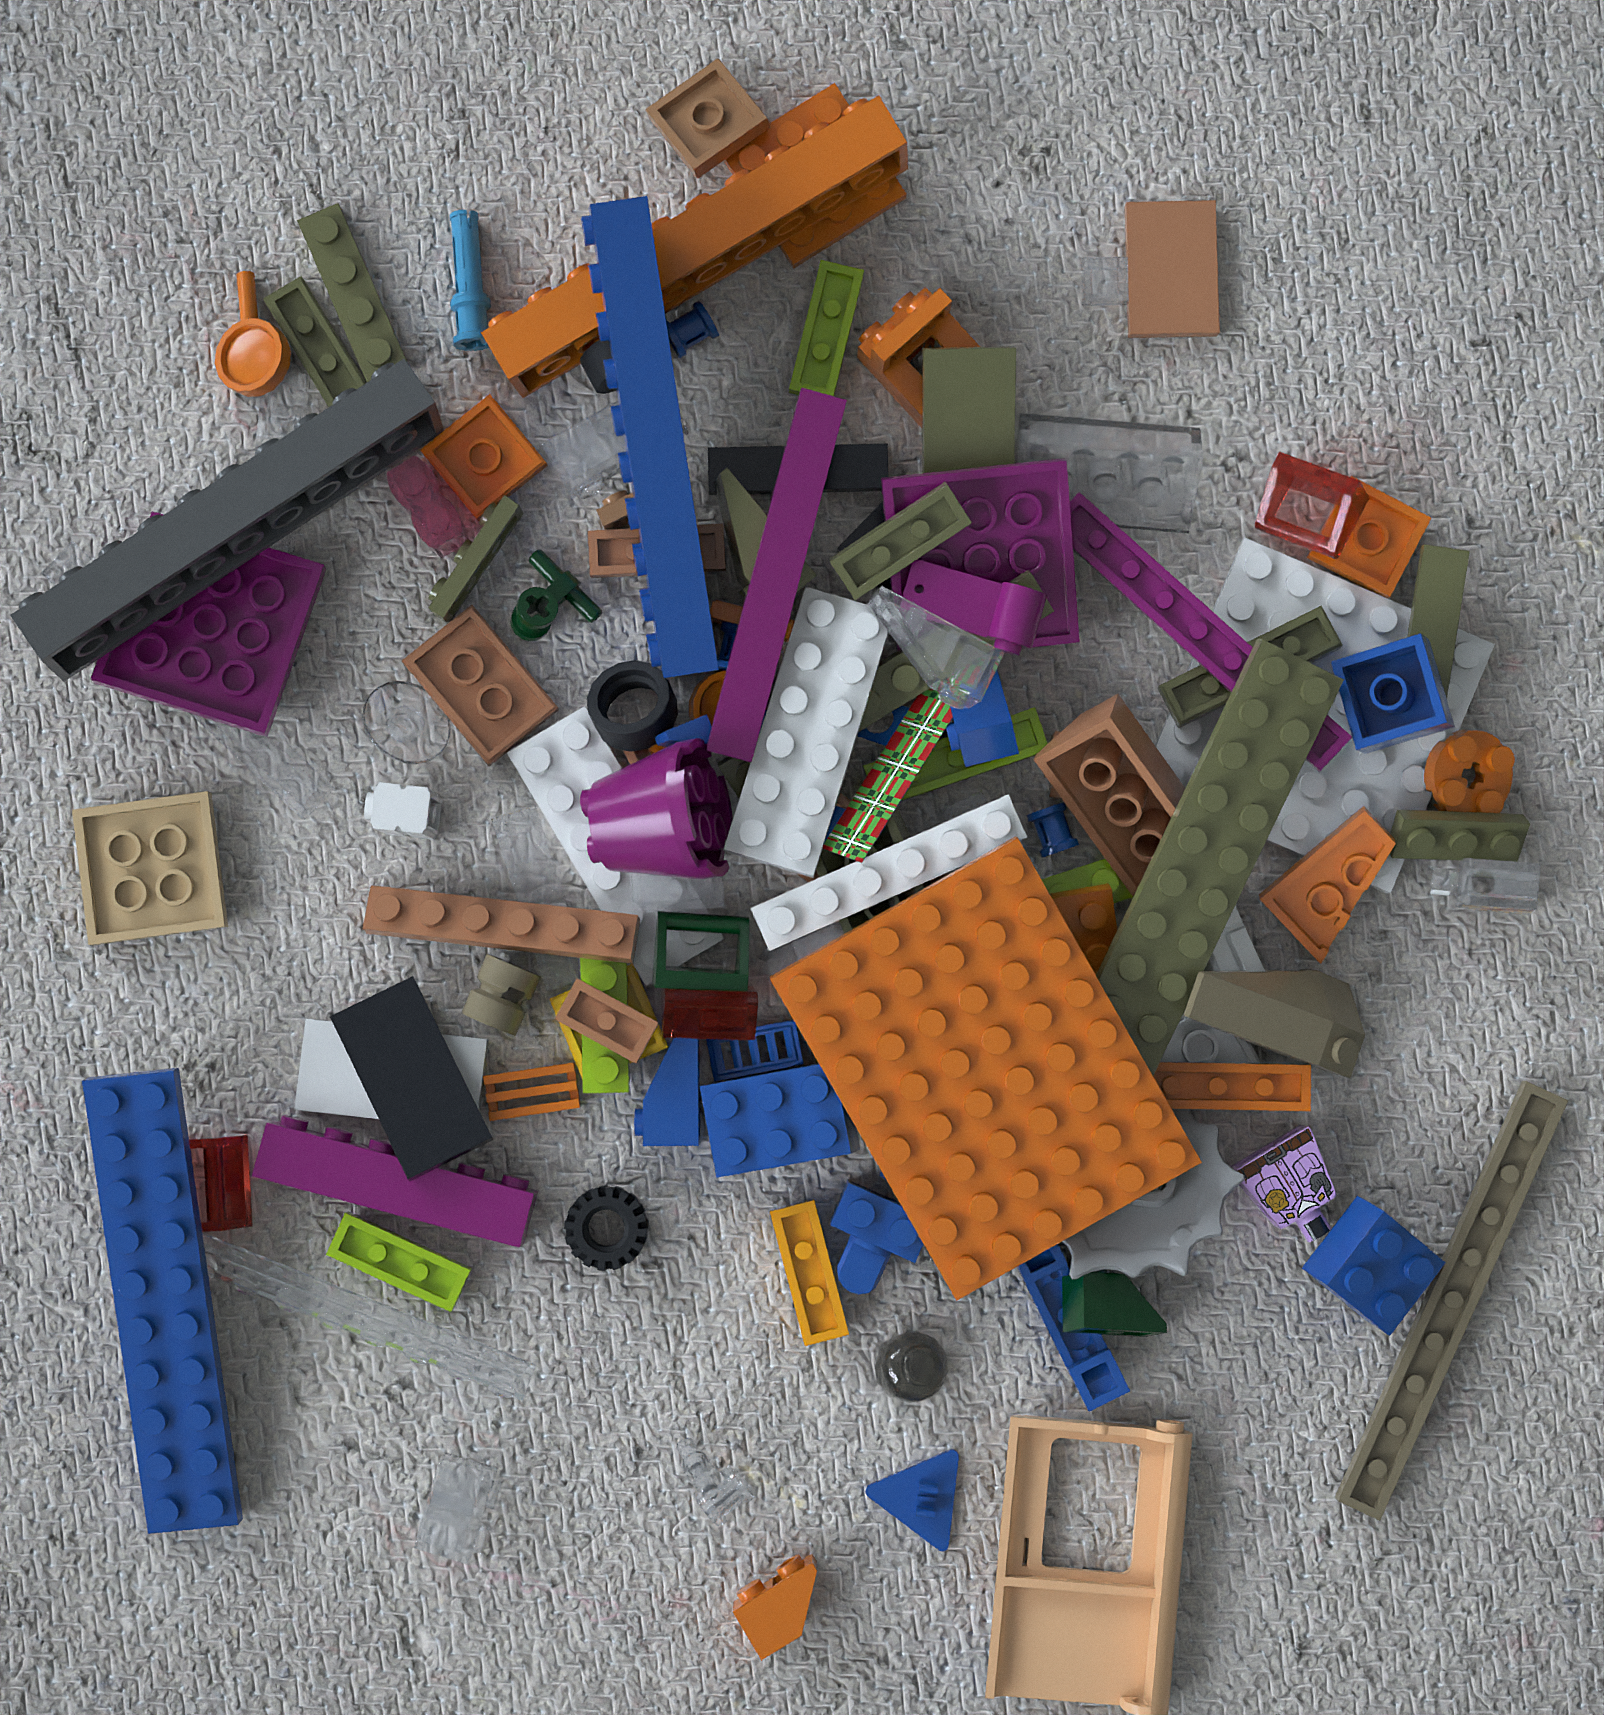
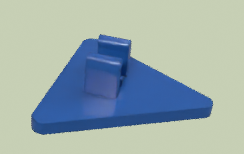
M949 1449L867 1485L865 1493L871 1500L936 1549L942 1552L946 1551L950 1540L959 1454L955 1449Z

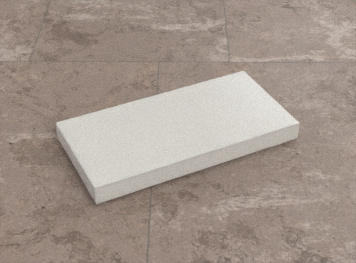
M305 1019L294 1110L379 1119L332 1021ZM442 1034L480 1111L489 1039Z

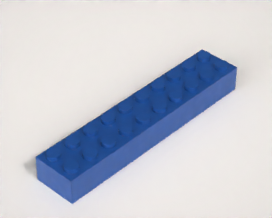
M643 196L590 204L588 207L589 215L581 216L585 246L594 245L597 264L588 265L592 293H602L604 305L603 312H596L600 341H609L612 356L611 359H604L603 364L607 388L617 389L619 405L610 406L614 433L616 436L624 435L626 446L625 452H618V460L623 483L631 482L633 497L625 498L630 530L638 529L640 543L632 544L637 575H646L648 587L639 589L644 620L645 622L653 621L655 632L646 634L652 667L660 666L663 678L719 670L648 197Z

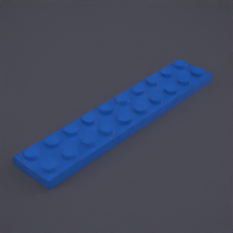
M179 1068L88 1077L82 1081L148 1534L239 1525L243 1520Z

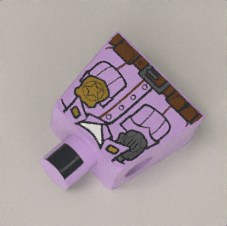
M1298 1125L1230 1166L1244 1175L1245 1180L1239 1186L1275 1227L1283 1229L1296 1222L1307 1242L1322 1237L1332 1229L1319 1207L1335 1198L1336 1192L1309 1126Z

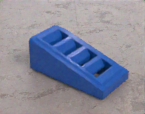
M794 1020L706 1037L714 1081L804 1064ZM783 1031L788 1058L779 1059L775 1032ZM765 1034L770 1061L761 1063L756 1036ZM747 1038L752 1065L743 1066L739 1039ZM730 1042L734 1068L725 1069L721 1043Z

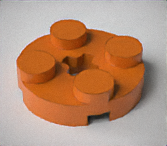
M1458 730L1451 733L1454 735L1449 736L1445 741H1439L1429 753L1424 770L1426 790L1432 792L1433 798L1437 802V804H1434L1437 810L1500 813L1512 785V767L1515 763L1512 750L1507 746H1503L1495 736L1479 730ZM1473 766L1475 779L1467 787L1468 780L1462 777V772L1464 769H1471Z

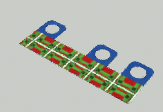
M979 657L916 697L910 708L900 706L892 711L894 720L886 731L872 733L866 727L858 732V737L884 745L885 748L846 809L839 806L835 807L822 849L861 863L864 861L953 718L946 689L965 698L989 658Z

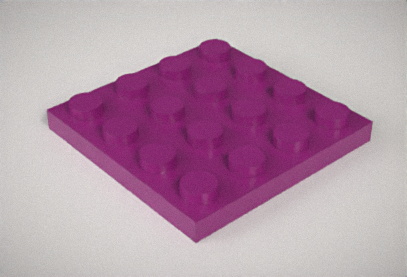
M1062 458L881 478L885 521L946 482L972 522L918 558L919 560L1001 584L1009 582L1029 570L1042 592L1048 595L1047 600L1054 612L1040 620L1032 648L1080 642L1067 460ZM912 563L890 577L897 651L940 625L898 612ZM992 649V650L989 651V652H996V651H999V650Z
M153 511L151 512V515H150V517H152V516H154V515H161V516H163V514H160V513H157V512H153ZM267 548L99 658L91 680L95 684L268 737L327 569L324 564L273 548Z

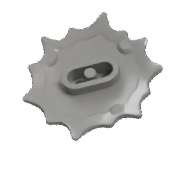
M1172 1109L1202 1163L1159 1186L1160 1192L1147 1193L1062 1241L1068 1246L1072 1255L1069 1273L1072 1279H1077L1090 1272L1103 1269L1118 1270L1136 1278L1144 1270L1158 1265L1170 1269L1181 1276L1188 1274L1191 1250L1198 1242L1204 1239L1222 1235L1221 1213L1224 1201L1245 1180L1243 1174L1224 1162L1219 1151V1128L1216 1125L1199 1123L1191 1115L1190 1109Z

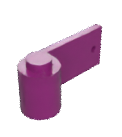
M917 559L912 563L898 612L995 640L994 649L1020 656L1022 648L1032 649L1048 595L1025 586L1008 582L1001 584Z

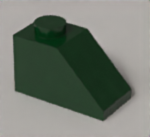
M1107 1269L1090 1272L1077 1279H1072L1070 1275L1062 1277L1064 1333L1149 1337L1167 1333V1323L1125 1274L1107 1273Z

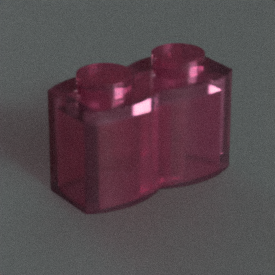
M412 456L387 472V481L392 494L411 516L417 534L435 555L444 558L460 548L469 539L463 519L454 506L445 498L439 481L424 461L416 456Z

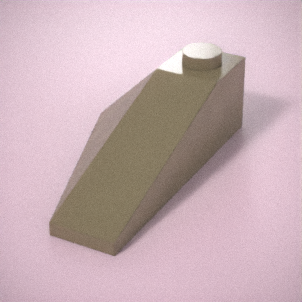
M1299 969V971L1267 970L1266 972H1246L1242 970L1199 971L1183 1015L1300 1063L1309 1064L1313 1068L1347 1078L1352 1076L1365 1038V1032L1350 985L1314 969Z

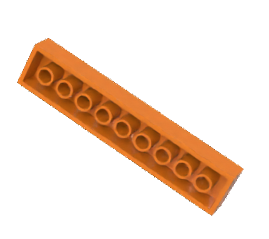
M879 95L870 101L867 98L855 101L844 110L843 117L829 125L827 122L815 125L804 134V140L793 147L788 148L787 145L773 150L765 157V163L751 172L748 169L736 172L725 181L726 187L714 194L703 193L694 197L685 205L686 210L674 218L670 219L668 216H665L651 223L665 314L787 242L789 238L811 225L814 226L830 214L908 170L907 141ZM589 263L575 268L567 275L568 281L553 290L551 287H546L532 294L527 300L528 305L512 313L509 310L498 314L489 321V328L481 332L508 380L522 398L580 365V358L583 353L600 339L596 312H603L604 305L602 293H592Z

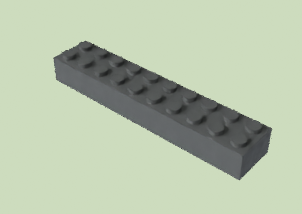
M402 359L395 365L394 363H387L381 366L372 374L369 382L358 389L349 388L341 392L333 400V405L318 415L317 413H311L304 416L295 424L294 430L280 440L273 438L266 441L257 448L255 456L241 465L232 464L226 467L217 475V481L203 490L195 489L186 493L178 500L177 507L163 516L154 515L146 519L139 525L138 532L125 541L117 540L106 545L98 553V558L85 567L77 566L66 571L59 578V584L45 593L37 592L25 598L19 604V610L10 616L40 660L65 682L442 433L444 428L436 403L406 360Z

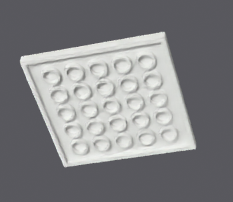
M1244 538L1241 542L1212 610L1248 642L1322 605L1343 646L1339 650L1312 662V664L1332 674L1334 672L1331 661L1407 638L1411 608L1247 538ZM1458 629L1447 696L1455 727L1367 754L1356 750L1352 738L1320 773L1305 760L1266 842L1304 857L1363 806L1389 833L1391 832L1397 810H1426L1432 796V792L1426 790L1424 783V770L1429 753L1439 741H1445L1449 736L1454 735L1451 733L1460 729L1495 644ZM1192 658L1187 671L1200 664ZM1338 691L1327 715L1352 736ZM1225 706L1180 728L1177 727L1170 712L1166 718L1155 746L1185 788ZM1388 855L1370 887L1386 894L1391 893L1405 859L1392 858Z

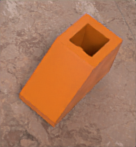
M799 1554L787 1559L776 1568L778 1575L765 1583H762L760 1579H756L736 1593L739 1599L733 1602V1614L761 1661L802 1636L817 1573V1561L813 1554L808 1555L804 1559Z

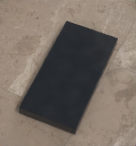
M413 976L330 1016L409 1182L493 1140Z

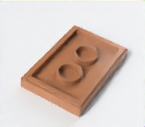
M1216 200L1126 202L1124 212L1128 338L1217 337L1220 333Z
M470 605L402 660L403 665L488 767L559 710L557 705L473 605Z

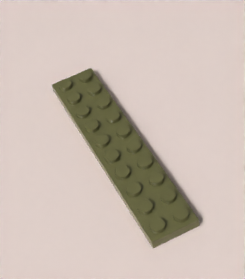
M1257 639L1096 974L1152 1075H1154L1186 1009L1198 972L1204 971L1344 679L1263 639Z

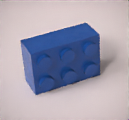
M819 1063L699 1086L716 1178L848 1155L860 1150L856 1127Z

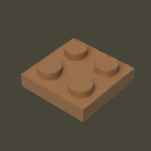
M718 58L645 109L650 121L697 179L771 128L765 114Z

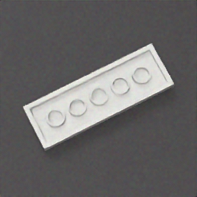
M805 587L753 759L750 763L725 843V852L814 878L894 618V612Z
M584 706L508 751L507 754L600 910L639 916L640 926L633 965L645 985L648 986L652 983L657 912L709 914L688 878L614 872L605 868L602 862L592 863L587 851V838L591 836L588 817L583 814L581 809L580 794L582 790L590 789L595 781L622 769L608 744L600 737ZM667 930L666 966L680 967L725 939L721 933Z

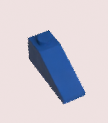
M688 1007L643 1099V1108L635 1109L634 1132L635 1136H643V1146H699L700 1144L699 1007Z

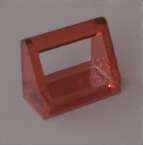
M1279 451L1270 469L1254 527L1267 534L1333 559H1338L1370 498L1361 481ZM1289 488L1340 506L1331 537L1274 517Z
M748 986V991L661 988L663 1038L755 1040L758 992L753 986Z
M248 1135L189 1139L190 1149L203 1148L207 1220H201L202 1232L252 1227Z

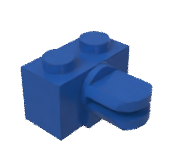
M847 1180L830 1219L831 1226L850 1234L837 1265L838 1280L849 1292L866 1294L877 1287L892 1253L916 1263L923 1247V1242L900 1202L851 1180Z

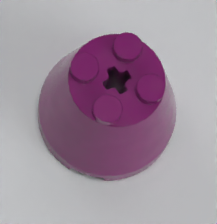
M695 738L679 741L595 781L590 789L582 790L580 805L583 814L588 817L591 836L587 838V851L592 863L602 862L605 868L614 872L702 880L724 876L728 872L730 867L728 861L724 860V847L733 821L731 802L724 775L717 777L715 770L711 767L708 758L712 757V752L706 751L707 744H705L703 739Z

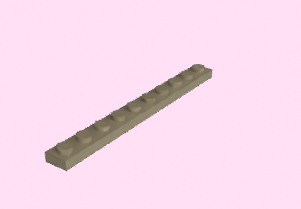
M1528 1081L1521 1082L1442 1257V1260L1446 1263L1428 1288L1334 1497L1337 1501L1372 1518L1381 1520L1569 1100Z

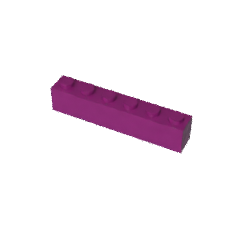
M282 1115L280 1122H266L252 1177L518 1248L525 1243L538 1194L537 1190L528 1188L530 1181L527 1179L503 1174L500 1181L485 1177V1168L459 1162L457 1169L442 1165L409 1182L390 1142L371 1138L369 1145L351 1141L353 1136L351 1132L333 1127H326L325 1133L307 1129L309 1121L287 1115Z

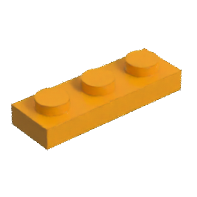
M811 1199L770 1210L804 1345L808 1346L849 1335L815 1200Z

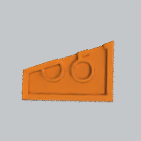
M1363 806L1259 894V899L1321 964L1338 932L1344 928L1351 917L1350 913L1361 895L1369 888L1395 846V839Z

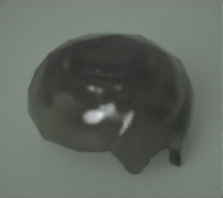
M918 1331L905 1332L885 1341L880 1346L874 1362L876 1381L883 1391L892 1398L909 1403L920 1402L935 1395L942 1388L949 1371L946 1352L935 1338L927 1334H921Z

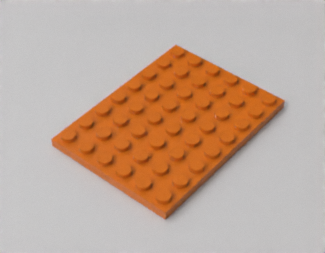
M1016 836L770 976L773 986L956 1301L1202 1163Z

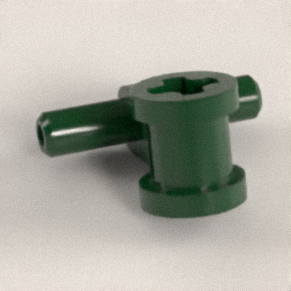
M541 549L536 550L529 557V563L551 585L546 589L532 587L520 595L510 617L511 628L518 637L527 641L542 639L548 633L558 613V607L566 600L589 623L595 622L601 616L602 609L579 588L581 582L569 570L563 572ZM535 611H537V612L539 613V614L534 615L533 617H531V616L528 615V614H533Z

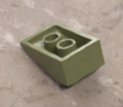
M726 468L713 483L736 578L743 587L738 594L745 602L767 515L731 471ZM805 561L797 592L817 576Z

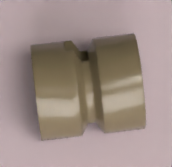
M486 954L477 975L481 985L479 988L471 989L461 1013L490 1027L516 1036L526 1013L521 1005L523 1001L532 999L541 976Z

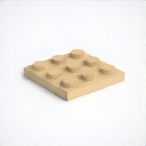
M204 791L72 810L88 945L94 946L228 927L211 792Z

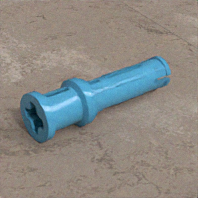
M457 210L449 216L452 229L456 294L452 296L450 301V309L455 312L457 330V335L453 337V346L464 351L484 350L490 348L481 332L488 328L487 311L491 308V300L483 292L478 228L479 214L471 210L469 218H467V210Z

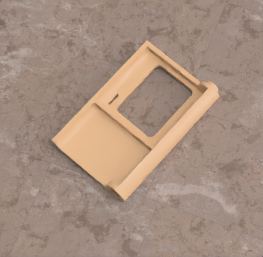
M1012 1415L1010 1417L985 1698L994 1699L998 1696L1120 1705L1124 1711L1134 1715H1168L1193 1436L1192 1432L1184 1430V1422L1157 1419L1156 1426L1031 1415ZM1066 1438L1134 1444L1139 1447L1140 1459L1131 1561L1126 1571L1112 1572L1052 1567L1042 1563L1041 1556L1050 1456L1054 1440Z

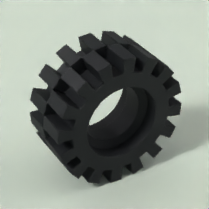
M608 1185L592 1188L576 1199L568 1211V1216L564 1223L566 1244L570 1245L572 1255L582 1260V1264L589 1268L592 1266L600 1271L619 1269L633 1261L646 1243L649 1221L645 1214L646 1210L643 1204H640L636 1199L637 1197L633 1193L623 1190L624 1188L618 1186L610 1187ZM601 1210H611L620 1215L624 1222L625 1230L619 1242L606 1246L597 1243L591 1237L589 1223L595 1213Z

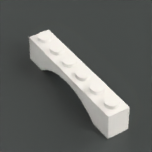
M1005 795L867 856L862 863L856 861L751 908V911L769 951L966 865L1015 836L1020 841L1027 838V835L1009 795Z

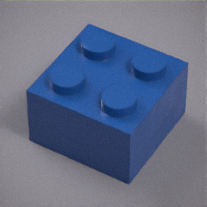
M1423 634L1413 635L1331 661L1334 675L1344 679L1339 693L1357 751L1367 754L1455 727L1430 641Z
M1357 1195L1302 1269L1363 1319L1390 1336L1446 1262L1385 1211Z

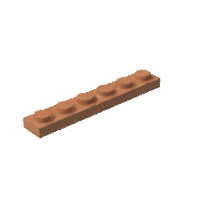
M371 885L362 929L367 934L633 964L640 918L635 914Z

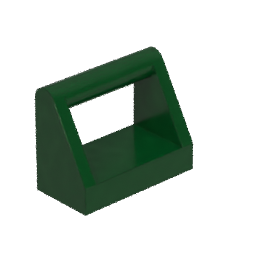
M657 912L652 984L655 988L731 993L748 992L749 917ZM667 930L737 934L735 970L666 966Z

